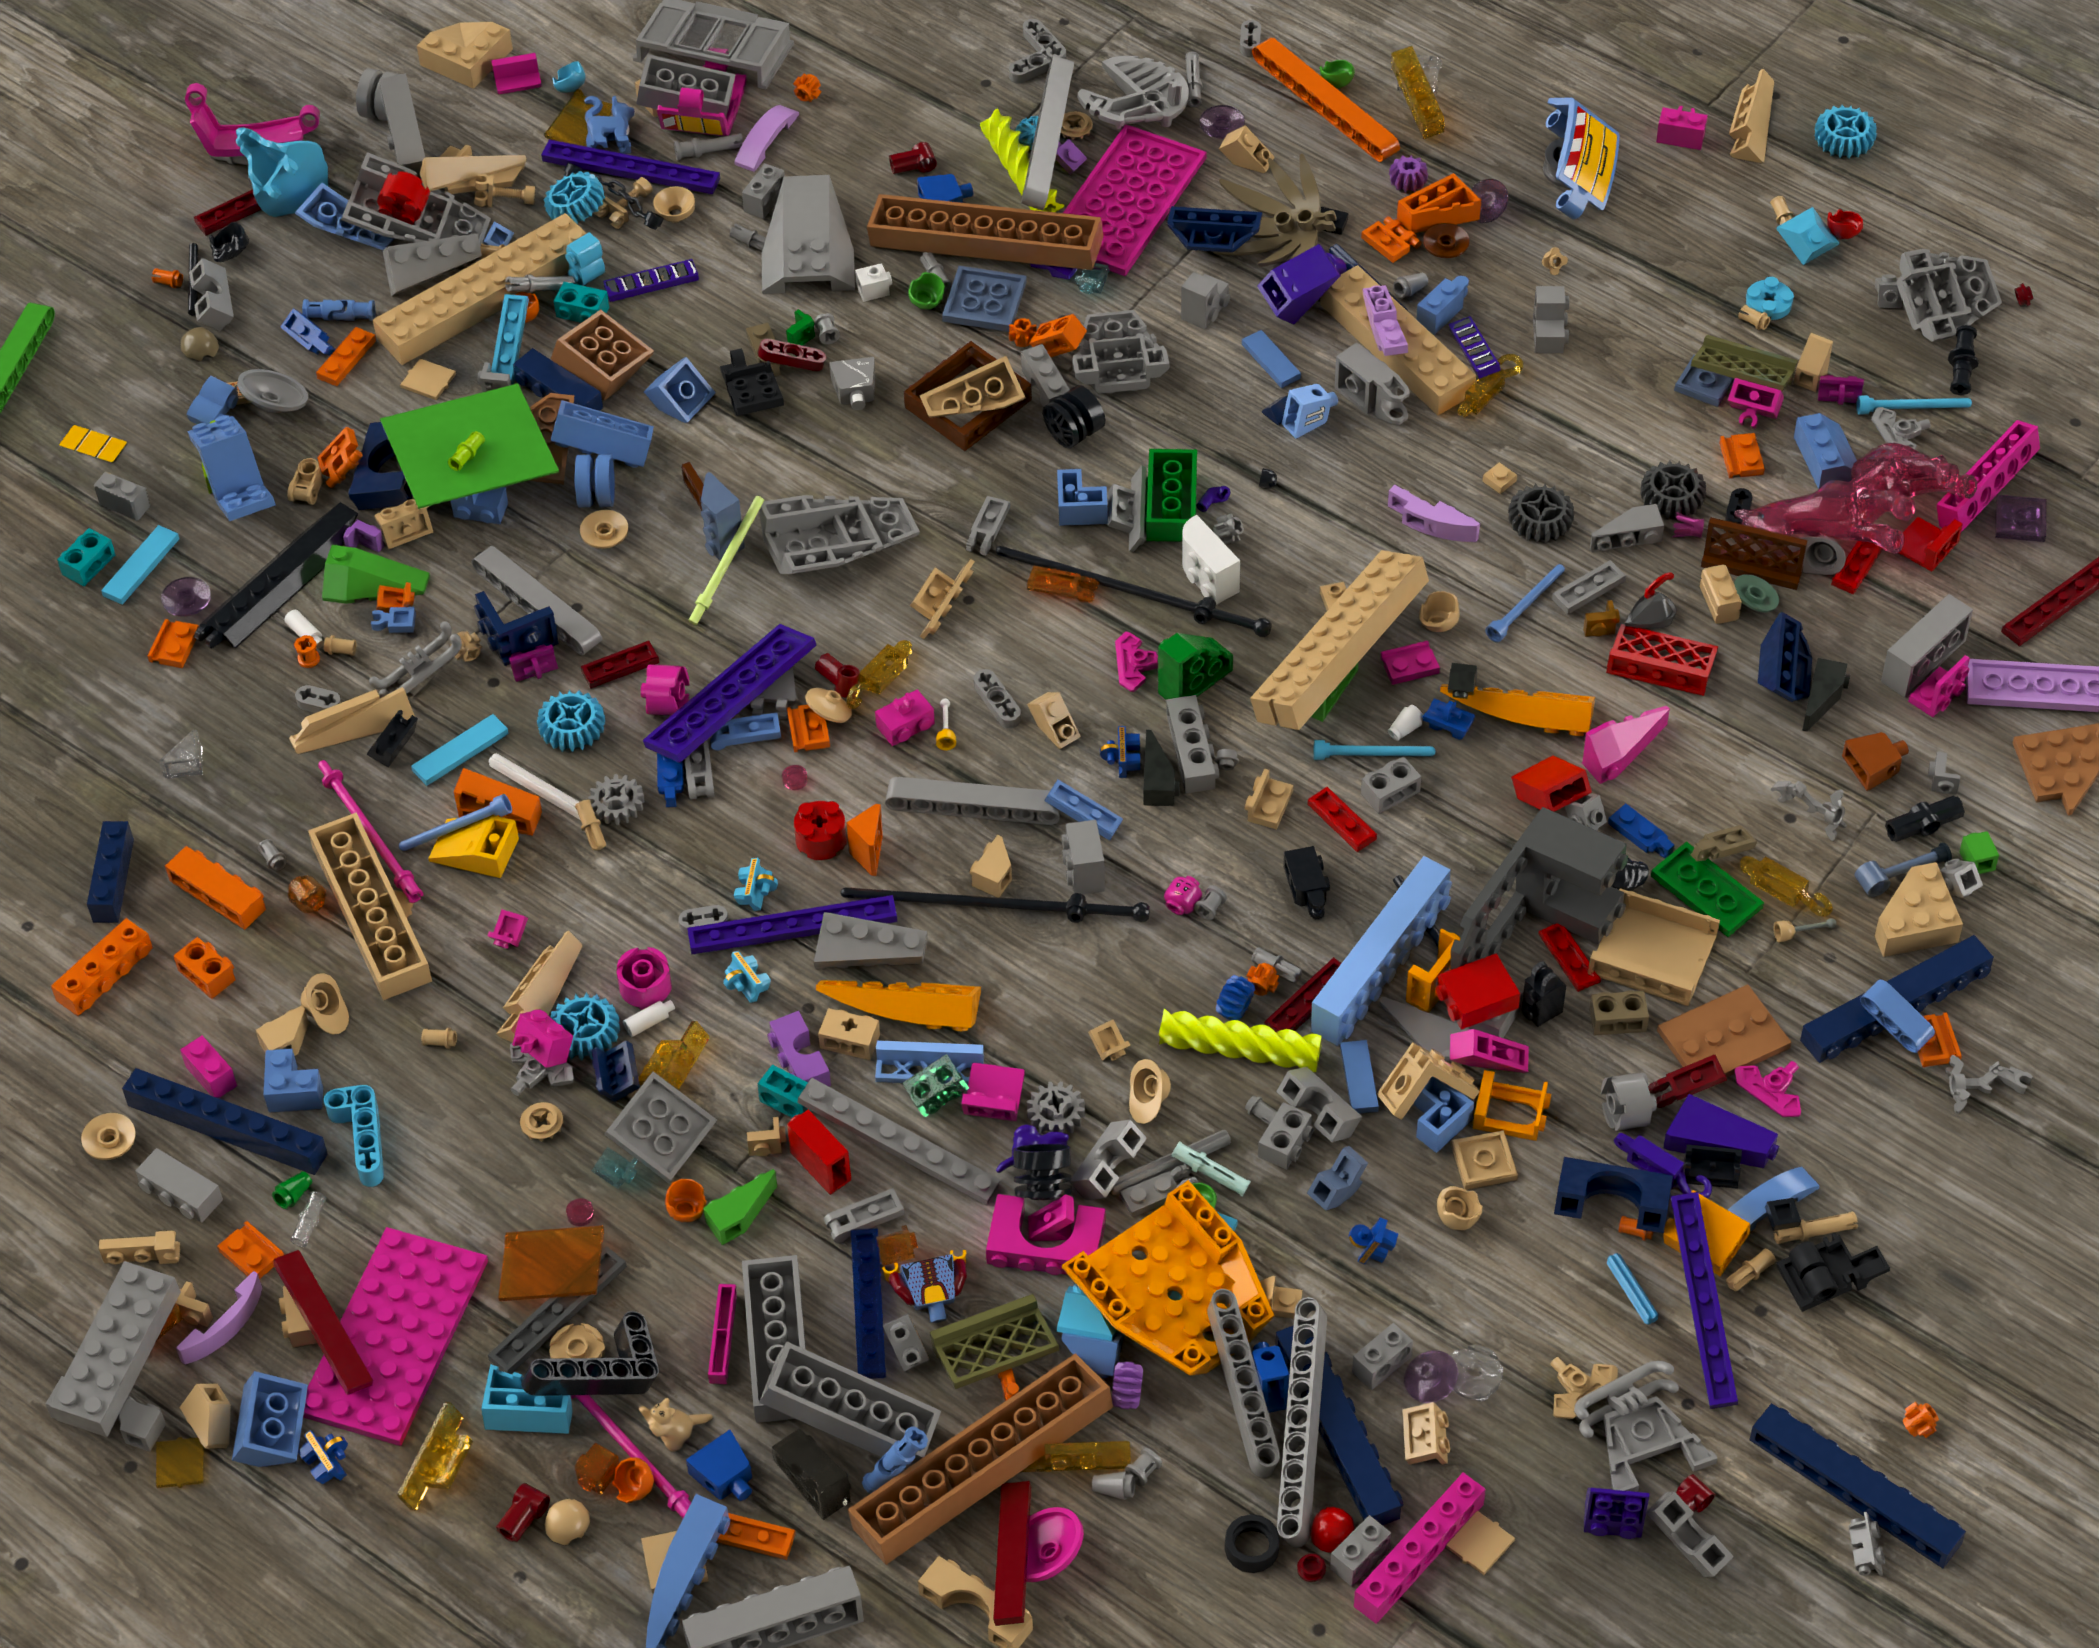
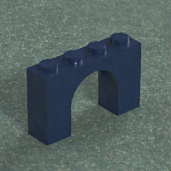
M381 422L370 423L361 451L363 456L358 461L359 464L354 470V478L348 490L349 498L358 510L399 506L405 501L412 499L413 495L402 471L378 473L381 466L387 460L394 457L395 454Z
M1564 1157L1554 1214L1581 1219L1584 1203L1589 1197L1598 1194H1613L1630 1200L1638 1208L1639 1214L1636 1229L1664 1233L1673 1175Z

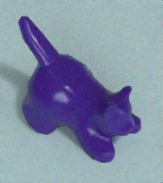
M1022 1125L1018 1127L1014 1132L1012 1157L999 1164L996 1168L997 1173H1001L1014 1165L1013 1149L1015 1147L1034 1144L1067 1145L1069 1135L1062 1132H1049L1041 1135L1034 1126Z

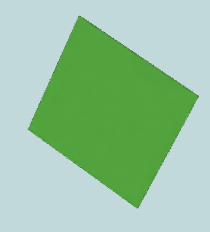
M519 384L380 418L418 509L559 472ZM472 432H480L484 436L485 442L476 450L475 457L468 460L460 471L451 469L448 465V460L457 451L458 445L461 442H465Z

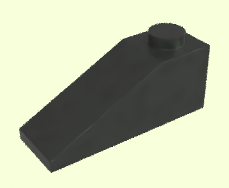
M1822 658L1817 659L1802 731H1808L1841 698L1843 688L1848 689L1851 674H1846L1847 663Z
M1146 730L1143 805L1174 806V796L1180 795V781H1175V770L1152 730Z

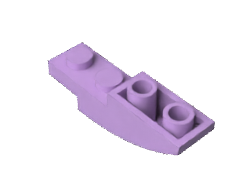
M1386 285L1364 288L1365 306L1379 351H1383L1384 356L1408 353V344L1397 321V311Z
M1393 485L1389 490L1388 507L1402 514V524L1422 533L1447 540L1476 542L1479 539L1480 523L1474 518L1457 511L1454 507L1448 506L1441 501L1432 506L1427 501L1421 500L1409 491Z

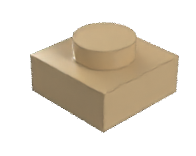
M1499 462L1483 475L1482 482L1501 494L1517 481V474Z

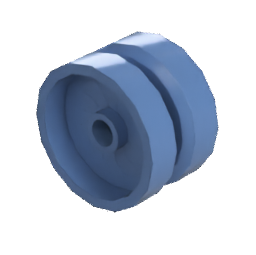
M599 454L596 458L595 469L591 455L576 456L574 484L578 508L592 507L595 493L600 507H613L615 473L612 454Z

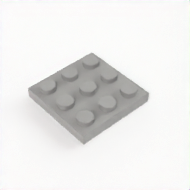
M653 1071L604 1135L667 1183H670L716 1123L717 1119Z

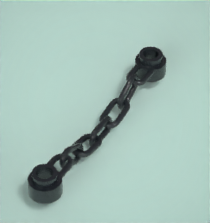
M567 162L564 168V176L567 177L572 172L577 174L579 171L583 172L584 170ZM595 175L601 184L608 186L610 192L617 196H622L628 201V207L634 217L644 218V225L654 230L661 226L664 218L649 210L644 214L639 200L626 193V188L623 184L616 180H611L607 183L602 181L601 176ZM613 183H615L616 185L620 186V187L622 188V190L619 189L618 192H617V191H615L614 189H612V188L615 187V185H613ZM636 202L640 211H635L631 204Z

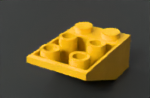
M491 815L440 836L428 860L429 862L501 878L519 840L516 821ZM457 818L447 819L445 823L455 820Z

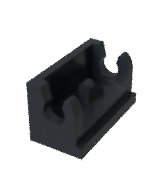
M402 710L397 711L367 752L369 757L388 768L415 732L418 720L413 715L408 720L402 717Z
M1687 1144L1684 1157V1173L1687 1184L1703 1185L1696 1180L1698 1175H1702L1714 1187L1738 1189L1742 1150Z

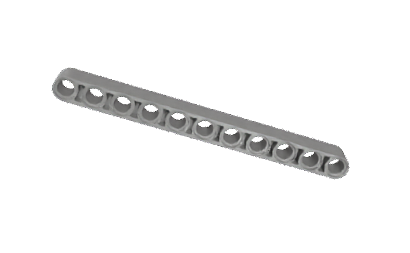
M1055 55L1051 58L1021 199V204L1044 210L1049 194L1074 67V61Z

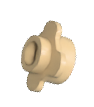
M1557 247L1551 248L1542 259V265L1549 269L1552 275H1557L1559 269L1568 262V258L1563 256Z

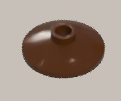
M1441 223L1430 227L1423 237L1425 249L1430 254L1440 258H1454L1462 255L1468 249L1470 242L1469 235L1463 228L1450 223Z

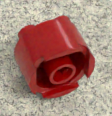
M398 171L397 175L390 173L377 198L378 211L413 225L420 218L430 196V190L428 187L425 189L422 185L423 181L411 173Z
M814 801L803 803L799 806L798 812L794 817L795 839L798 850L804 852L808 858L813 860L831 859L836 856V852L841 848L843 850L847 842L844 813L839 808L838 803L834 801Z

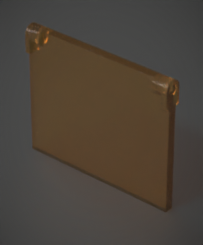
M604 1226L506 1232L499 1301L596 1295L602 1243L604 1241Z

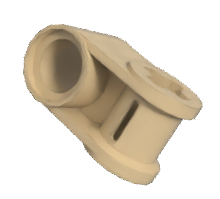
M307 458L298 464L293 480L288 487L287 496L289 501L300 500L306 501L310 505L315 504L318 492L323 484V477L317 460Z

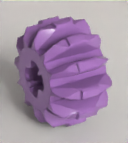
M1402 155L1401 159H1395L1389 169L1391 185L1396 186V190L1404 189L1405 193L1408 190L1415 193L1417 188L1422 189L1428 179L1426 163L1422 162L1421 158L1414 159L1412 155L1409 158Z
M1126 1361L1125 1363L1118 1362L1116 1364L1112 1388L1113 1406L1128 1410L1136 1409L1139 1406L1143 1376L1141 1365Z

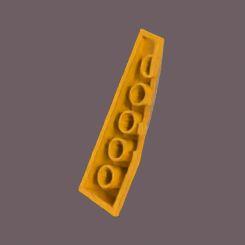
M1442 684L1440 687V692L1469 707L1511 722L1544 728V732L1559 733V730H1568L1569 735L1584 736V732H1588L1591 729L1595 697L1545 691H1537L1532 696L1528 695V692L1519 689L1508 690V693H1503V690L1499 688L1489 687L1478 690V687L1475 686L1474 694L1468 695L1467 699L1452 697L1453 693H1448V684Z
M821 980L816 984V991L862 1011L893 1020L926 1024L928 1029H941L942 1026H952V1030L967 1031L968 1028H972L976 1023L981 995V987L938 983H921V986H915L914 988L909 987L906 982H896V984H890L888 987H883V983L878 981L862 983L863 986H857V981Z

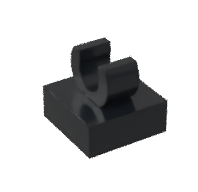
M1793 1198L1768 1201L1766 1203L1765 1209L1773 1231L1800 1226L1801 1219Z

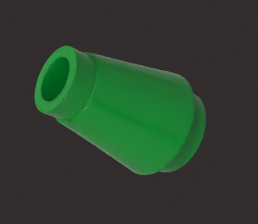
M301 1171L299 1174L276 1185L275 1191L272 1192L274 1201L283 1209L294 1207L312 1184V1179L306 1172Z

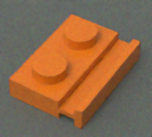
M1755 433L1731 435V438L1720 436L1719 443L1729 478H1733L1735 475L1740 477L1764 475L1765 468Z
M165 619L147 655L149 662L158 661L162 665L183 668L195 644L196 638L194 636L199 625L175 621L174 623L169 622V619Z
M808 704L800 705L796 709L787 707L794 753L800 749L809 751L830 747L826 719L816 714Z
M1947 1012L1939 1016L1935 1014L1923 1016L1933 1026L1935 1035L1917 1052L1922 1067L1949 1064L1951 1055H1955L1961 1060L1962 1055Z
M246 1221L244 1223L245 1226L240 1230H235L217 1247L219 1252L247 1277L255 1271L258 1273L259 1279H261L274 1267V1258L283 1256L284 1253Z

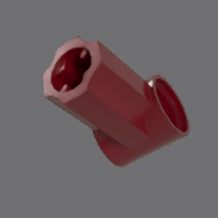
M926 142L916 144L911 151L889 155L893 174L914 169L925 173L932 171L937 166L932 148Z
M829 653L821 655L820 659L815 663V670L835 685V691L841 697H854L857 694L859 669L852 665H843Z
M1695 1474L1688 1476L1679 1485L1676 1492L1687 1506L1697 1513L1706 1509L1715 1497V1493Z
M523 1483L514 1494L512 1506L496 1526L497 1531L505 1539L511 1542H518L535 1518L539 1519L546 1512L550 1503V1496L527 1483Z

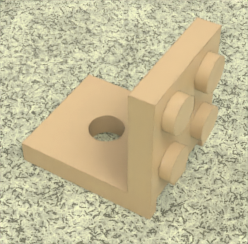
M1412 1042L1378 1091L1377 1096L1394 1116L1402 1120L1432 1076L1473 1100L1480 1091L1473 1084L1474 1078L1465 1073L1466 1069L1459 1063L1452 1061L1450 1064L1435 1049H1431L1429 1052Z

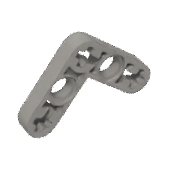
M1028 19L1023 23V36L1037 52L1010 64L1009 79L1014 83L1026 82L1048 72L1053 55L1066 59L1065 47L1041 21ZM1040 41H1049L1050 43H1048V44H1040L1039 42H1040ZM1042 62L1043 64L1040 66H1035L1032 63Z

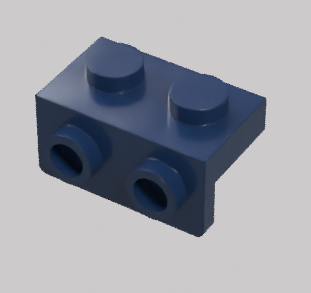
M626 1040L606 1052L598 1047L592 1049V1065L595 1069L597 1080L596 1088L601 1095L616 1102L640 1088L633 1044Z

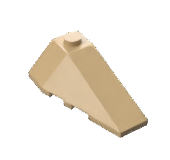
M1007 356L920 395L929 418L1003 409L1026 399Z

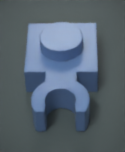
M390 607L389 613L381 610L372 611L373 619L379 620L371 621L372 630L380 631L388 627L389 633L414 632L415 607Z

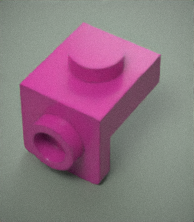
M501 909L494 932L489 931L487 936L494 940L493 944L505 949H508L509 945L518 947L528 918Z

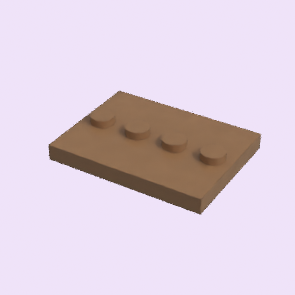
M1748 984L1659 1024L1657 1027V1032L1683 1067L1716 1054L1726 1078L1735 1074L1736 1067L1753 1066L1790 1049L1792 1043Z

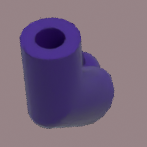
M1227 486L1209 488L1196 504V507L1201 512H1206L1211 504L1225 502L1230 496L1231 491Z

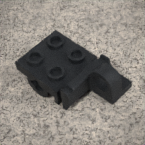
M742 348L731 350V364L720 366V370L726 383L727 392L731 398L735 416L784 406L783 396L772 372L770 361L747 366Z
M1833 1233L1831 1234L1832 1242H1829L1828 1238L1824 1237L1823 1242L1814 1245L1813 1242L1801 1243L1790 1251L1788 1258L1776 1263L1801 1312L1851 1291L1852 1282L1859 1291L1866 1288L1872 1279L1889 1272L1890 1267L1878 1246L1852 1257L1841 1236Z

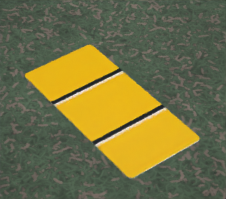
M73 425L59 445L102 460L114 462L127 442Z

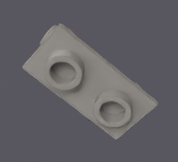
M1864 1512L1865 1520L1862 1521L1860 1518H1855L1851 1520L1849 1525L1852 1546L1863 1545V1548L1853 1550L1855 1569L1862 1576L1869 1575L1871 1570L1876 1569L1880 1576H1883L1881 1565L1885 1564V1557L1882 1548L1878 1547L1877 1539L1881 1538L1880 1528L1877 1521H1872L1868 1513Z

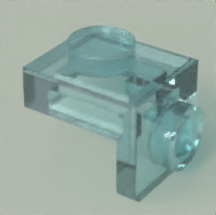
M1095 263L1093 270L1083 269L1081 276L1076 275L1074 280L1080 291L1086 294H1092V292L1101 294L1110 269L1108 265Z
M607 1147L591 1171L618 1189L624 1182L629 1184L637 1173L634 1167L639 1160L633 1158L629 1162Z

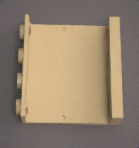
M1620 888L1619 890L1624 892V904H1626L1624 914L1620 919L1616 918L1613 922L1610 934L1607 937L1603 936L1597 951L1593 950L1590 957L1588 974L1591 975V972L1595 970L1602 979L1689 1006L1716 940L1720 920Z

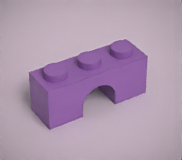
M797 1011L769 1022L771 1033H768L767 1037L773 1049L777 1048L779 1051L777 1056L783 1069L787 1068L790 1074L806 1082L814 1078L828 1087L831 1086L830 1072L820 1051L807 1055L798 1053L799 1050L810 1046L809 1030L800 1012Z

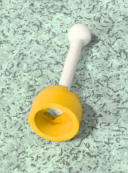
M945 698L940 702L943 708V729L937 733L936 746L941 750L947 751L956 746V736L952 730L948 729V707L950 706V701Z

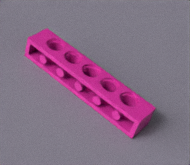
M2019 420L2013 423L1936 504L1939 527L1948 526L1956 519L1963 523L1962 532L2039 451L2038 426Z
M1462 1473L1355 1590L1354 1608L1377 1624L1445 1549L1448 1542L1474 1513L1482 1508L1486 1489L1468 1475Z

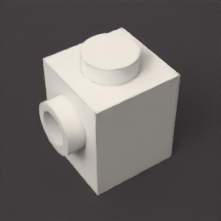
M882 263L855 270L856 285L863 302L890 295L889 286L892 285V278L889 271L885 272Z

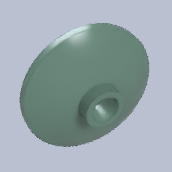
M1747 574L1735 579L1734 585L1737 594L1744 605L1759 612H1771L1777 608L1779 596L1768 582L1757 576Z

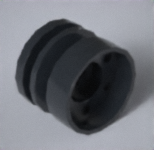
M1082 385L1073 387L1064 393L1062 398H1056L1044 406L1042 411L1043 420L1052 437L1060 445L1069 449L1086 439V436H1091L1103 428L1106 422L1101 404L1094 394Z
M1034 1144L1019 1146L1013 1149L1014 1167L1026 1170V1173L1015 1176L1014 1182L1027 1184L1015 1187V1196L1031 1200H1052L1065 1194L1071 1195L1072 1186L1061 1184L1071 1181V1175L1059 1172V1169L1071 1165L1070 1146L1062 1144Z

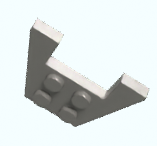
M1657 1396L1647 1399L1648 1403L1643 1406L1638 1403V1409L1634 1411L1628 1408L1629 1413L1624 1416L1616 1410L1604 1415L1612 1490L1637 1492L1639 1484L1629 1465L1679 1447L1682 1449L1693 1472L1716 1464L1718 1458L1712 1450L1708 1451L1701 1444V1440L1694 1433L1691 1434L1681 1424V1420Z

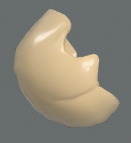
M565 1499L556 1502L548 1510L544 1525L547 1536L553 1542L568 1545L575 1538H582L590 1524L589 1511L581 1502L575 1499Z

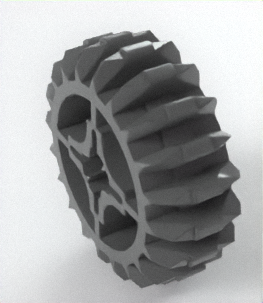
M1669 460L1666 465L1660 462L1658 467L1652 466L1650 471H1646L1641 481L1640 494L1644 506L1657 504L1660 515H1666L1667 519L1670 516L1676 518V512L1688 516L1689 513L1695 514L1697 509H1701L1706 498V482L1703 479V474H1698L1697 468L1690 469L1689 464L1683 466L1680 461L1677 464H1672Z
M1536 483L1533 488L1526 486L1524 491L1518 490L1516 496H1513L1508 508L1509 523L1512 524L1514 531H1518L1519 536L1526 535L1527 541L1531 538L1535 539L1537 543L1539 540H1544L1547 543L1550 538L1556 541L1559 536L1564 537L1566 531L1570 530L1574 520V506L1571 503L1570 497L1564 496L1563 490L1556 491L1555 486L1547 488L1546 484H1544L1543 487H1538Z

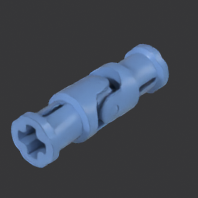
M304 299L302 305L303 315L308 319L323 318V320L355 321L356 318L373 321L376 315L374 300L369 302H355V300L309 302L308 299Z
M909 1427L905 1431L904 1437L896 1441L888 1452L876 1462L874 1470L863 1477L862 1485L868 1493H872L903 1472L906 1465L913 1462L915 1454L927 1446L928 1438L926 1434L917 1427Z

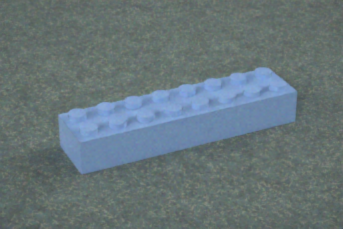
M1425 856L1422 857L1313 1000L1311 1032L1321 1035L1322 1038L1337 1046L1340 1045L1344 1038L1348 1039L1351 1036L1355 1023L1358 1019L1362 1020L1365 1017L1370 1003L1378 1000L1382 993V987L1386 982L1390 983L1393 980L1398 966L1406 963L1410 950L1413 946L1417 947L1420 944L1427 927L1432 928L1440 910H1445L1451 900L1449 890L1452 885L1450 869Z

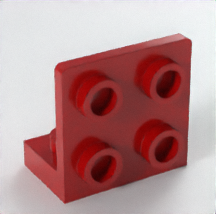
M1917 517L1892 543L1891 549L1932 572L1959 543L1963 523L1954 519L1948 526L1945 525L1940 529Z

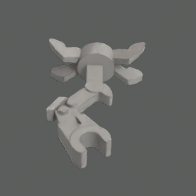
M1777 781L1771 788V791L1781 793V796L1778 798L1779 802H1785L1797 796L1809 806L1807 810L1809 813L1819 812L1825 815V821L1830 823L1825 828V831L1831 841L1836 839L1837 832L1835 829L1838 825L1843 828L1847 827L1846 823L1843 822L1845 809L1841 803L1844 794L1842 789L1835 791L1830 796L1832 803L1824 802L1822 804L1806 791L1807 786L1802 782L1797 781L1796 784H1792L1791 781Z
M1955 1055L1950 1057V1065L1953 1068L1946 1067L1945 1069L1946 1074L1950 1075L1949 1087L1953 1099L1956 1101L1954 1104L1956 1114H1959L1967 1105V1099L1971 1094L1966 1089H1979L1984 1093L1990 1094L1992 1088L1989 1084L1995 1079H2000L2017 1093L2024 1094L2027 1086L2020 1081L2030 1084L2033 1078L2030 1073L2014 1067L2009 1069L1999 1066V1061L1991 1065L1989 1072L1983 1077L1965 1078L1964 1074H1960L1964 1063Z

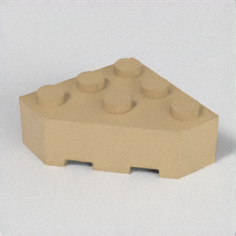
M1937 862L1911 867L1880 915L1875 938L1883 957L1959 942L1963 923Z

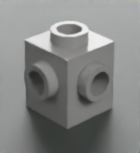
M1590 793L1565 806L1569 819L1594 830H1598L1599 827L1607 822L1604 806L1598 794Z
M1953 859L1946 862L1945 867L1940 869L1951 896L1964 898L1983 886L1974 862Z

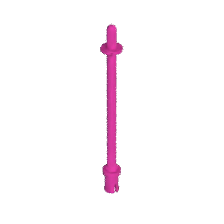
M325 760L320 761L318 767L324 775L322 779L324 787L327 789L333 788L350 813H357L369 840L395 875L394 884L396 887L404 892L410 903L418 902L421 899L419 895L423 897V892L415 883L413 874L409 870L402 869L341 783L344 778L343 773L340 770H332Z
M571 1395V1399L577 1398L630 1457H637L646 1461L652 1471L655 1485L668 1498V1507L671 1511H676L684 1518L691 1504V1501L688 1499L689 1495L684 1490L677 1491L590 1395Z

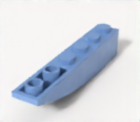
M698 1494L694 1496L669 1546L659 1573L647 1626L646 1648H667L665 1643L669 1635L672 1637L675 1635L680 1623L678 1617L682 1610L686 1611L693 1597L690 1593L695 1584L699 1585L705 1574L703 1567L707 1559H713L718 1548L716 1541L720 1534L724 1535L730 1525L731 1519L729 1518L726 1506Z

